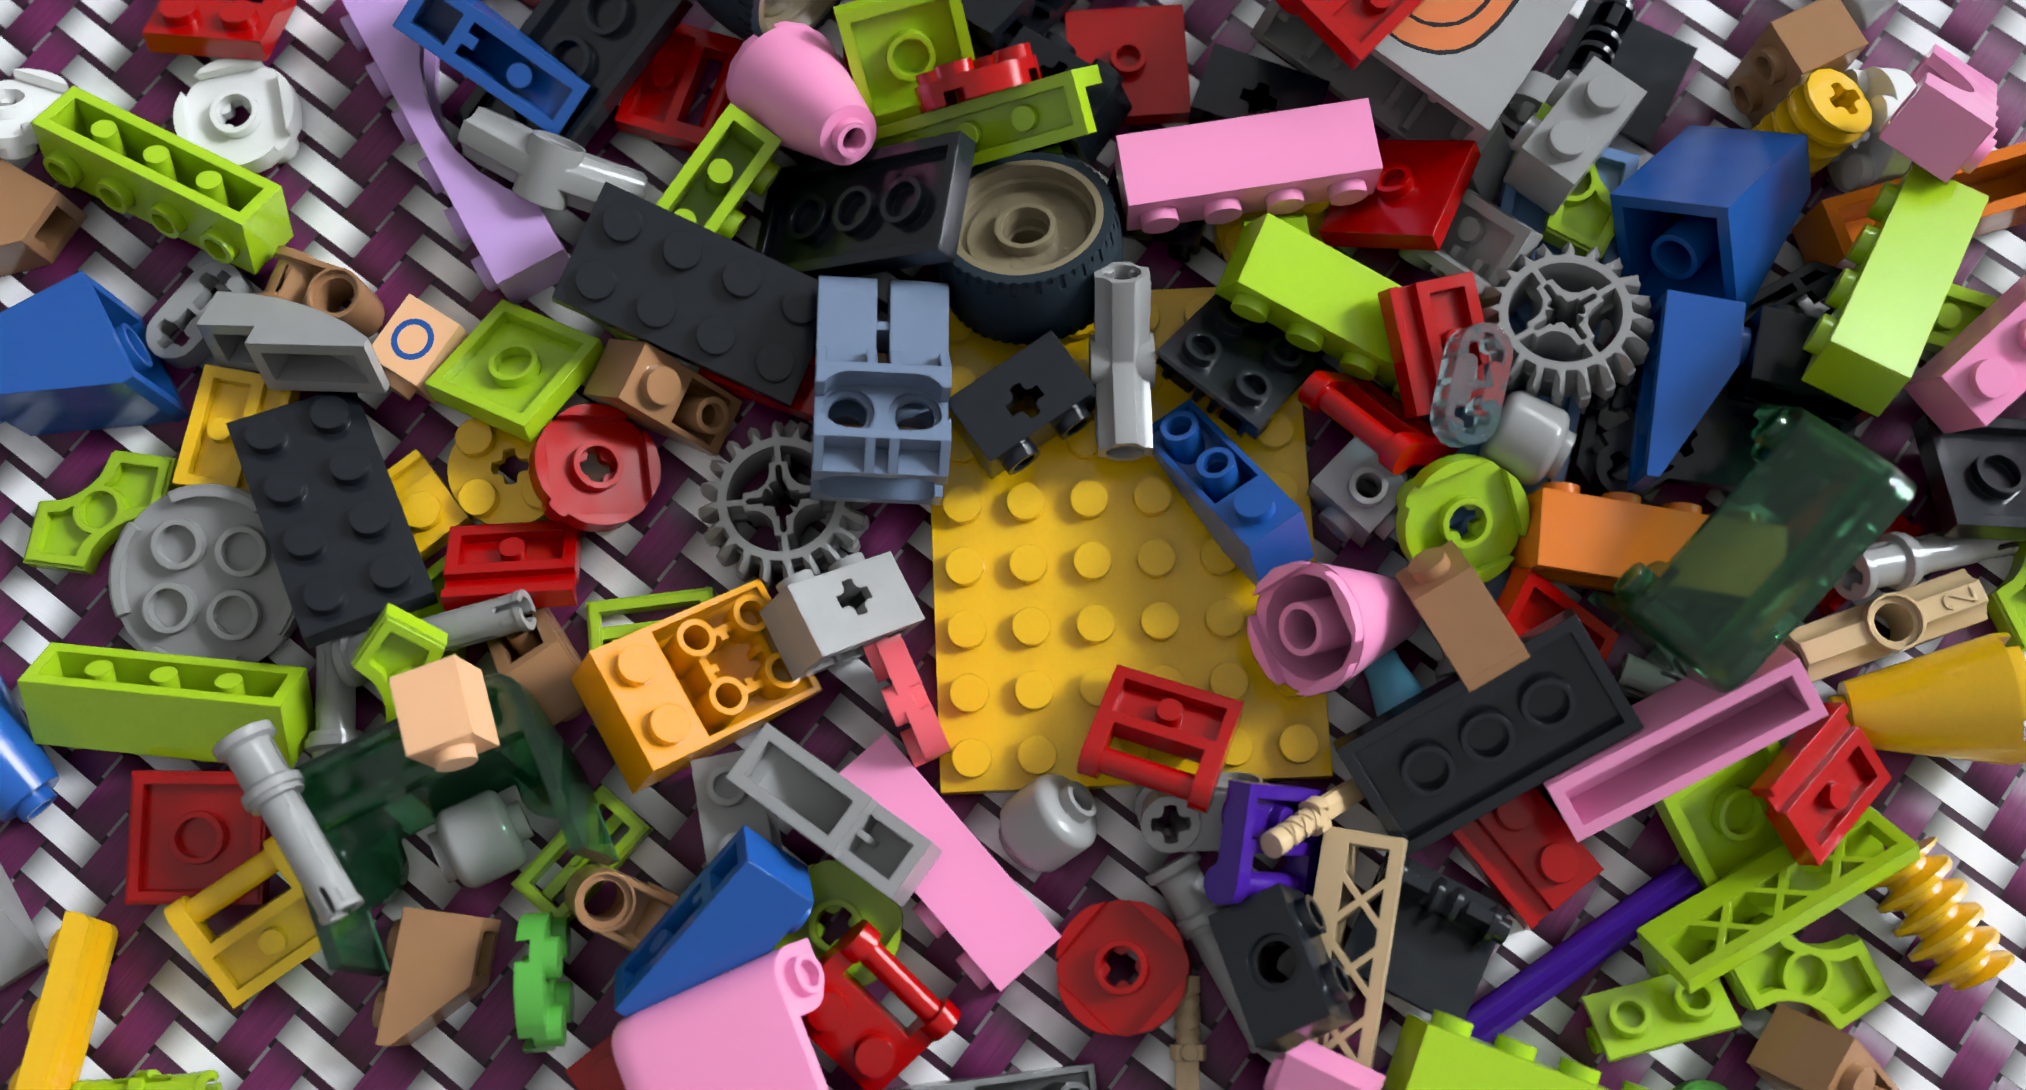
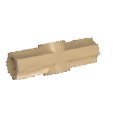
M1962 568L1919 583L1914 587L1882 594L1863 604L1784 631L1778 635V639L1799 657L1811 682L1814 683L1984 622L1988 619L1987 603L1989 599L1980 580L1973 578ZM1875 615L1883 618L1890 629L1889 640L1881 636L1877 631L1874 623Z

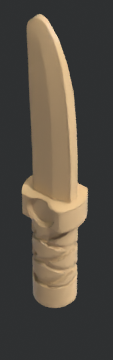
M1351 778L1322 796H1310L1298 804L1299 811L1261 836L1260 845L1263 852L1270 858L1276 859L1309 836H1320L1332 827L1331 820L1365 798L1354 779Z
M1200 976L1189 977L1188 991L1185 999L1174 1014V1021H1176L1174 1040L1176 1041L1175 1044H1169V1059L1174 1061L1175 1090H1200L1199 1061H1207L1206 1044H1201Z

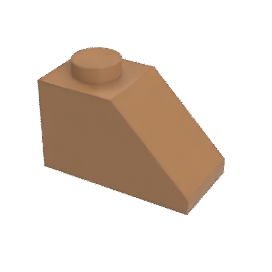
M1452 540L1440 547L1428 548L1412 558L1407 567L1394 574L1428 631L1469 692L1474 691L1530 658L1525 646L1478 574Z
M535 608L536 613L524 615L525 618L533 616L537 619L535 629L487 641L500 679L544 733L559 722H566L577 717L586 708L571 681V677L583 660L549 608Z

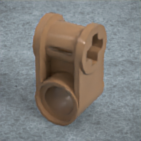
M286 246L277 247L273 255L278 261L264 291L255 293L290 300L318 309L346 322L368 338L379 330L385 316L383 303L378 296L353 272L346 268L317 260L304 252ZM349 298H353L349 307L339 312L341 305Z
M598 863L585 865L576 870L567 881L564 892L567 908L581 924L591 931L618 942L620 946L629 951L634 950L681 896L648 881L646 884L612 867ZM611 881L615 887L616 894L612 905L602 913H587L584 908V897L588 889L597 882Z

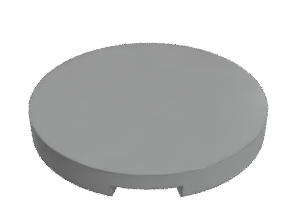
M194 484L168 491L169 494L150 504L132 523L128 522L115 544L108 576L109 596L115 617L121 618L132 639L146 652L257 663L263 662L285 644L297 628L298 623L251 492L219 484Z

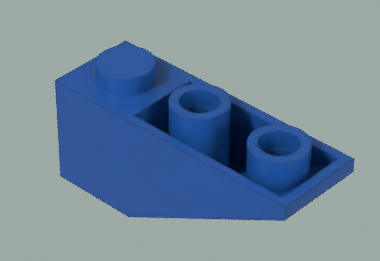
M1188 399L1152 424L1153 457L1223 552L1255 586L1275 567L1294 561H1308L1314 557L1302 509L1191 399Z

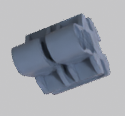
M819 275L810 500L941 505L943 485L947 484L949 477L951 451V419H948L949 398L952 389V364L949 354V284L946 282L890 279L887 322L877 321V279ZM877 353H886V363H878ZM840 424H857L861 425L862 428L846 427ZM897 426L911 427L919 430H901Z

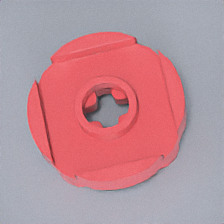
M899 633L889 638L884 637L864 646L863 650L877 682L879 683L891 678L893 683L881 688V692L896 727L910 722L911 728L901 731L900 735L914 767L922 766L950 752L951 749L901 634Z

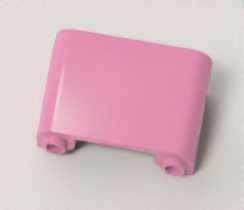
M808 938L780 947L619 1021L612 1035V1050L625 1089L829 1090L800 1017L816 1009L824 996V972L819 961L815 958Z

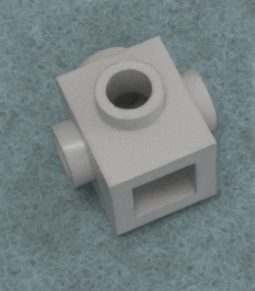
M1354 437L1311 481L1307 495L1310 496V502L1321 511L1318 516L1319 520L1331 534L1343 542H1347L1351 538L1362 548L1375 534L1385 541L1396 530L1395 524L1398 511L1396 495L1398 489L1408 479L1406 471L1400 475L1392 474L1379 464V454L1376 455L1357 437Z

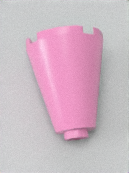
M782 21L772 24L775 29L766 32L760 37L753 34L745 40L730 63L726 81L727 98L733 105L782 140V147L836 165H850L858 162L870 151L876 138V121L834 47L824 35L804 23Z
M1301 560L1273 568L1258 582L1253 596L1259 595L1255 615L1248 616L1247 631L1254 657L1266 676L1277 685L1285 683L1299 691L1295 694L1312 696L1336 690L1411 637L1418 629L1421 618L1395 577Z

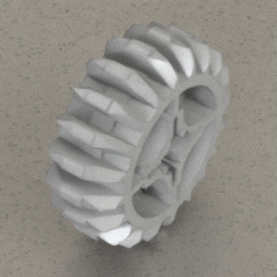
M1570 241L1563 246L1561 255H1552L1546 245L1542 243L1536 250L1535 261H1532L1523 254L1520 255L1518 272L1498 267L1496 274L1501 279L1503 287H1485L1484 296H1479L1496 375L1504 374L1501 388L1504 390L1505 395L1519 387H1523L1526 389V393L1537 398L1539 395L1550 397L1549 403L1560 409L1564 398L1572 397L1574 403L1582 411L1589 405L1591 392L1607 402L1614 395L1615 383L1627 386L1634 378L1636 372L1634 366H1640L1645 362L1649 351L1646 342L1651 340L1654 330L1653 320L1647 318L1651 309L1650 296L1638 295L1641 286L1638 275L1620 278L1623 269L1620 257L1603 265L1598 262L1600 252L1597 246L1588 251L1586 257L1574 255L1575 249ZM1528 302L1532 308V320L1527 322L1526 330L1515 335L1509 320L1519 307ZM1608 318L1612 324L1615 338L1604 350L1598 352L1593 345L1595 338L1593 332L1597 330L1599 322Z
M775 421L771 427L772 438L764 440L757 428L750 427L747 434L752 445L742 449L737 442L728 441L726 449L733 460L729 464L721 460H711L709 467L713 474L720 479V482L708 481L701 483L700 492L705 498L713 502L699 508L698 515L702 522L714 524L707 529L703 536L709 546H722L716 555L720 564L723 567H727L738 562L735 574L739 580L747 582L760 569L759 578L766 590L770 591L775 586L779 574H783V579L799 571L811 569L814 576L822 574L818 568L820 565L827 562L831 566L842 559L837 553L839 548L853 553H857L861 548L859 540L848 530L862 531L869 528L870 521L868 516L857 510L870 505L871 502L810 500V485H802L796 482L791 463L811 467L812 442L810 443V429L807 424L800 422L794 429L792 437H787L782 422ZM769 468L768 479L765 484L758 490L743 493V498L739 499L746 485L757 474ZM784 483L796 506H798L796 508L790 505L793 512L786 516L787 530L773 505L780 507L778 500L784 497ZM833 512L831 520L823 532L813 541L801 547V536L805 527L811 522L826 519V514ZM750 521L753 527L763 526L773 529L778 541L779 551L765 550L751 544L739 534L737 523Z

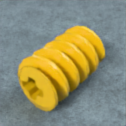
M1830 68L1818 69L1807 77L1805 83L1795 88L1788 98L1775 106L1774 111L1763 117L1759 125L1750 130L1807 135L1811 179L1817 172L1832 162V159L1844 152L1848 146L1867 132L1872 123V109L1856 83L1845 74Z
M1932 836L1916 842L1919 844L1921 858L1870 889L1886 887L1890 892L1876 907L1880 914L1902 911L1905 915V918L1891 931L1895 938L1918 935L1921 940L1907 955L1909 960L1917 962L1933 959L1936 963V966L1923 979L1926 986L1949 983L1955 991L1965 990L1995 978L2014 963L2015 957L2008 950H1993L2000 941V934L1997 929L1992 926H1976L1984 916V910L1977 902L1958 903L1968 891L1966 882L1961 878L1942 879L1952 867L1953 862L1945 854L1925 856L1936 844L1937 838Z

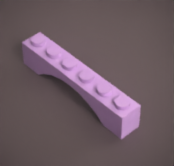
M342 0L349 14L340 18V22L359 52L366 48L370 51L374 62L366 65L365 68L384 99L391 95L395 97L401 109L391 113L392 118L409 146L419 142L427 157L419 160L417 163L435 194L437 195L445 190L453 206L444 210V213L462 243L470 239L474 242L480 255L472 259L471 263L488 292L491 293L499 288L509 302L517 305L559 283L570 257L541 207L480 173L454 149L443 122L438 93L440 58L392 26L408 0Z

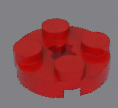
M1026 42L994 51L992 55L973 61L969 57L934 68L935 70L915 76L918 87L914 90L920 112L924 114L1042 79L1037 56L1032 54L1030 43Z
M581 404L570 407L560 413L541 431L529 456L530 481L536 496L542 502V509L545 515L555 523L568 524L575 529L588 532L615 530L635 519L645 509L660 482V458L656 445L645 430L640 433L633 424L625 420L628 417L627 414L608 405ZM588 454H595L599 464L609 465L610 474L604 475L600 482L591 480L581 470L580 465L586 462Z
M1120 899L1110 902L1105 901L1093 904L1082 910L1070 921L1063 931L1062 937L1057 944L1055 958L1058 960L1056 973L1059 982H1057V986L1065 1007L1076 1020L1087 1028L1101 1034L1133 1037L1161 1027L1180 1008L1188 991L1189 977L1192 973V961L1188 954L1184 937L1169 917L1158 909L1139 901ZM1131 950L1134 951L1139 958L1134 966L1139 973L1137 980L1133 984L1126 980L1118 982L1116 986L1111 984L1107 978L1113 969L1106 961L1109 954L1115 951L1117 954L1124 956Z

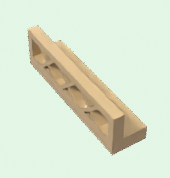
M1332 826L1323 833L1313 899L1324 917L1327 929L1326 933L1320 936L1330 960H1340L1347 977H1351L1365 996L1366 1005L1364 1017L1342 1032L1339 1028L1331 1031L1330 1033L1334 1037L1328 1041V1032L1311 1041L1332 1051L1340 1046L1347 1058L1373 1070L1408 841L1406 838ZM1359 847L1389 852L1385 879L1362 895L1354 884ZM1383 894L1380 916L1378 917L1369 903ZM1351 895H1353L1356 900L1350 903ZM1362 908L1377 929L1375 947L1354 962H1351L1343 951L1347 920ZM1372 962L1368 986L1358 971ZM1361 1031L1357 1056L1347 1040Z

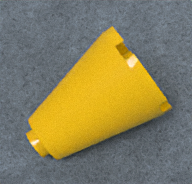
M2007 632L1989 633L1841 681L1838 684L1837 695L1828 696L1827 703L1844 702L1849 709L1845 715L1847 721L1851 726H1859L1874 750L2009 766L2026 763V740H2023V721H2026V658L2020 646H2004L2011 637Z

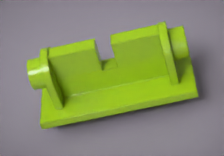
M1666 974L1583 996L1581 999L1593 1025L1585 1029L1590 1049L1594 1054L1605 1052L1608 1062L1741 1027V1023L1719 978L1690 994L1671 974Z

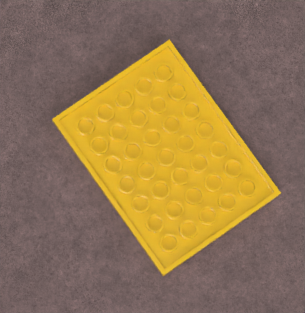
M1217 287L1151 290L1150 332L1154 334L1155 353L1215 295L1214 292ZM949 306V354L952 364V389L950 397L1028 345L1006 344L998 340L996 342L991 340V338L981 336L979 333L976 334L971 328H967L963 322L959 321ZM1094 323L1089 324L1082 331L1079 330L1076 334L1068 335L1060 340L1088 379L1089 334H1094ZM1155 364V388L1151 390L1152 424L1188 399H1191L1197 388L1196 386L1189 394L1186 393L1170 379H1164L1161 376L1163 369ZM1301 386L1270 418L1271 422L1256 441L1247 434L1240 438L1236 434L1237 431L1219 418L1220 413L1224 409L1223 406H1220L1212 415L1209 414L1206 409L1212 398L1206 394L1195 404L1302 509L1314 557L1308 561L1315 562L1310 496L1307 495L1309 477L1303 404L1298 401V393ZM1096 400L1095 410L1090 412L1093 417L1082 430L1064 440L1059 435H1056L1038 448L1040 455L1025 469L1013 475H1009L1005 470L993 479L988 476L951 425L949 477L947 484L943 485L942 504L931 505L938 720L951 749L950 752L939 756L940 791L942 796L1018 792L1034 779L1047 773L1063 775L1071 781L1083 784L1087 789L1142 787L1105 774H1101L1098 779L1077 773L1078 760L1083 744L1117 664L1244 702L1242 718L1222 772L1251 773L1261 777L1263 782L1329 779L1333 776L1326 693L1312 696L1295 694L1299 691L1285 683L1277 685L1266 676L1254 657L1247 631L1248 616L1255 615L1259 598V595L1253 596L1256 586L1223 552L1153 455L1140 457L1134 461H1113L1106 457H1098L1095 439ZM1021 403L1015 404L1014 415L1023 411L1029 418L1036 416V405L1026 409ZM1113 737L1109 747L1192 774H1196L1200 764L1117 737Z

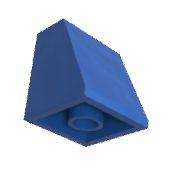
M1689 125L1610 194L1618 258L1620 257L1621 264L1623 265L1621 277L1638 275L1641 283L1638 295L1650 296L1651 307L1669 289L1745 302L1746 315L1811 193L1807 135Z
M82 270L0 312V424L6 422L30 436L180 422L190 417V413L164 361L156 356L147 346L145 338L147 327L141 315Z

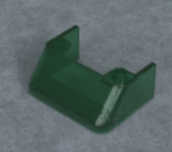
M1762 405L1754 413V416L1760 423L1751 434V439L1755 441V444L1751 449L1750 456L1757 464L1668 562L1655 561L1647 566L1642 562H1638L1631 566L1615 583L1613 587V592L1616 594L1615 597L1595 590L1587 598L1592 605L1662 666L1718 693H1726L1737 688L1757 671L1910 503L1916 491V484L1895 465L1802 407Z
M503 674L483 676L500 746L477 754L478 761L467 768L451 772H438L435 768L406 757L398 718L293 768L298 769L305 779V789L301 793L302 798L358 895H361L364 903L355 911H351L349 907L346 908L349 914L346 917L332 924L322 926L318 920L319 916L303 890L329 970L373 977H381L390 972V967L370 910L394 899L407 882L409 862L401 840L435 824L438 813L443 809L482 791L492 790L499 793L516 784L521 800L527 809L544 818L558 819L570 853L605 866L620 861L583 767L525 685Z

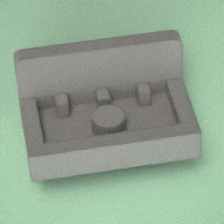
M1467 187L1439 251L1399 249L1397 254L1412 265L1428 272L1434 266L1446 274L1444 277L1473 271L1478 294L1484 296L1485 287H1503L1501 279L1496 274L1498 267L1518 272L1520 255L1523 254L1530 258L1543 235Z

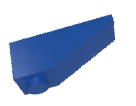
M408 0L392 25L550 133L559 135L590 88L589 84L480 0Z
M1667 289L1651 307L1647 318L1653 320L1654 330L1651 340L1646 342L1649 347L1647 358L1640 367L1626 487L1627 493L1639 495L1660 478L1734 371L1745 362L1752 337L1751 329L1744 327L1745 302Z
M743 825L615 970L614 1011L625 1017L630 1016L769 953L786 933L793 934L798 931L810 915L814 900L808 866Z

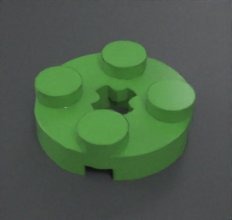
M552 912L523 913L518 922L516 941L530 940L529 955H523L521 962H514V1007L517 1034L519 1040L526 1039L522 1048L524 1053L554 1051L557 1046H565L567 1023H572L574 1019L572 981L561 982L563 958L569 957L571 950L569 917H554Z

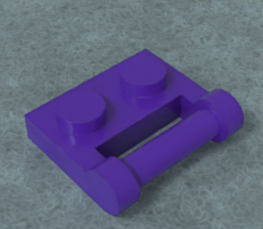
M1229 780L1227 796L1221 812L1222 832L1218 861L1208 869L1204 877V891L1208 899L1216 905H1237L1245 898L1277 883H1282L1303 892L1304 896L1308 894L1313 898L1323 834L1320 836H1309L1284 854L1287 855L1286 866L1280 868L1277 872L1251 871L1253 855L1265 854L1260 845V838L1264 833L1279 823H1283L1285 819L1299 811L1298 804L1310 796H1322L1328 790L1305 786Z

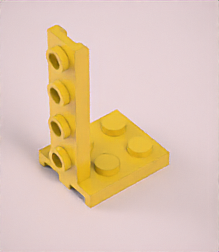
M65 911L61 927L54 933L48 946L47 960L49 970L42 994L34 1002L29 1013L28 1031L30 1037L22 1065L14 1072L8 1090H71L73 1085L79 1080L118 939V930L113 924L80 912Z

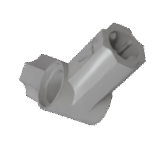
M478 106L475 113L463 121L457 139L463 148L462 155L476 162L477 165L513 182L512 190L514 193L532 203L554 210H565L566 206H570L591 213L605 181L645 199V187L648 178L643 172L588 154L582 146L567 138L543 130H533L489 107Z
M1112 262L1094 272V334H1089V381L1097 390L1095 439L1098 457H1106L1113 461H1134L1153 453L1151 390L1155 388L1154 334L1150 332L1149 267L1138 266L1132 262Z

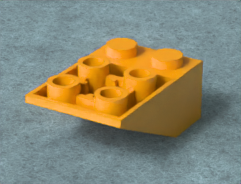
M760 578L589 651L571 677L575 689L632 794L690 767V760L708 757L823 690L814 674L793 682L759 613L772 600Z

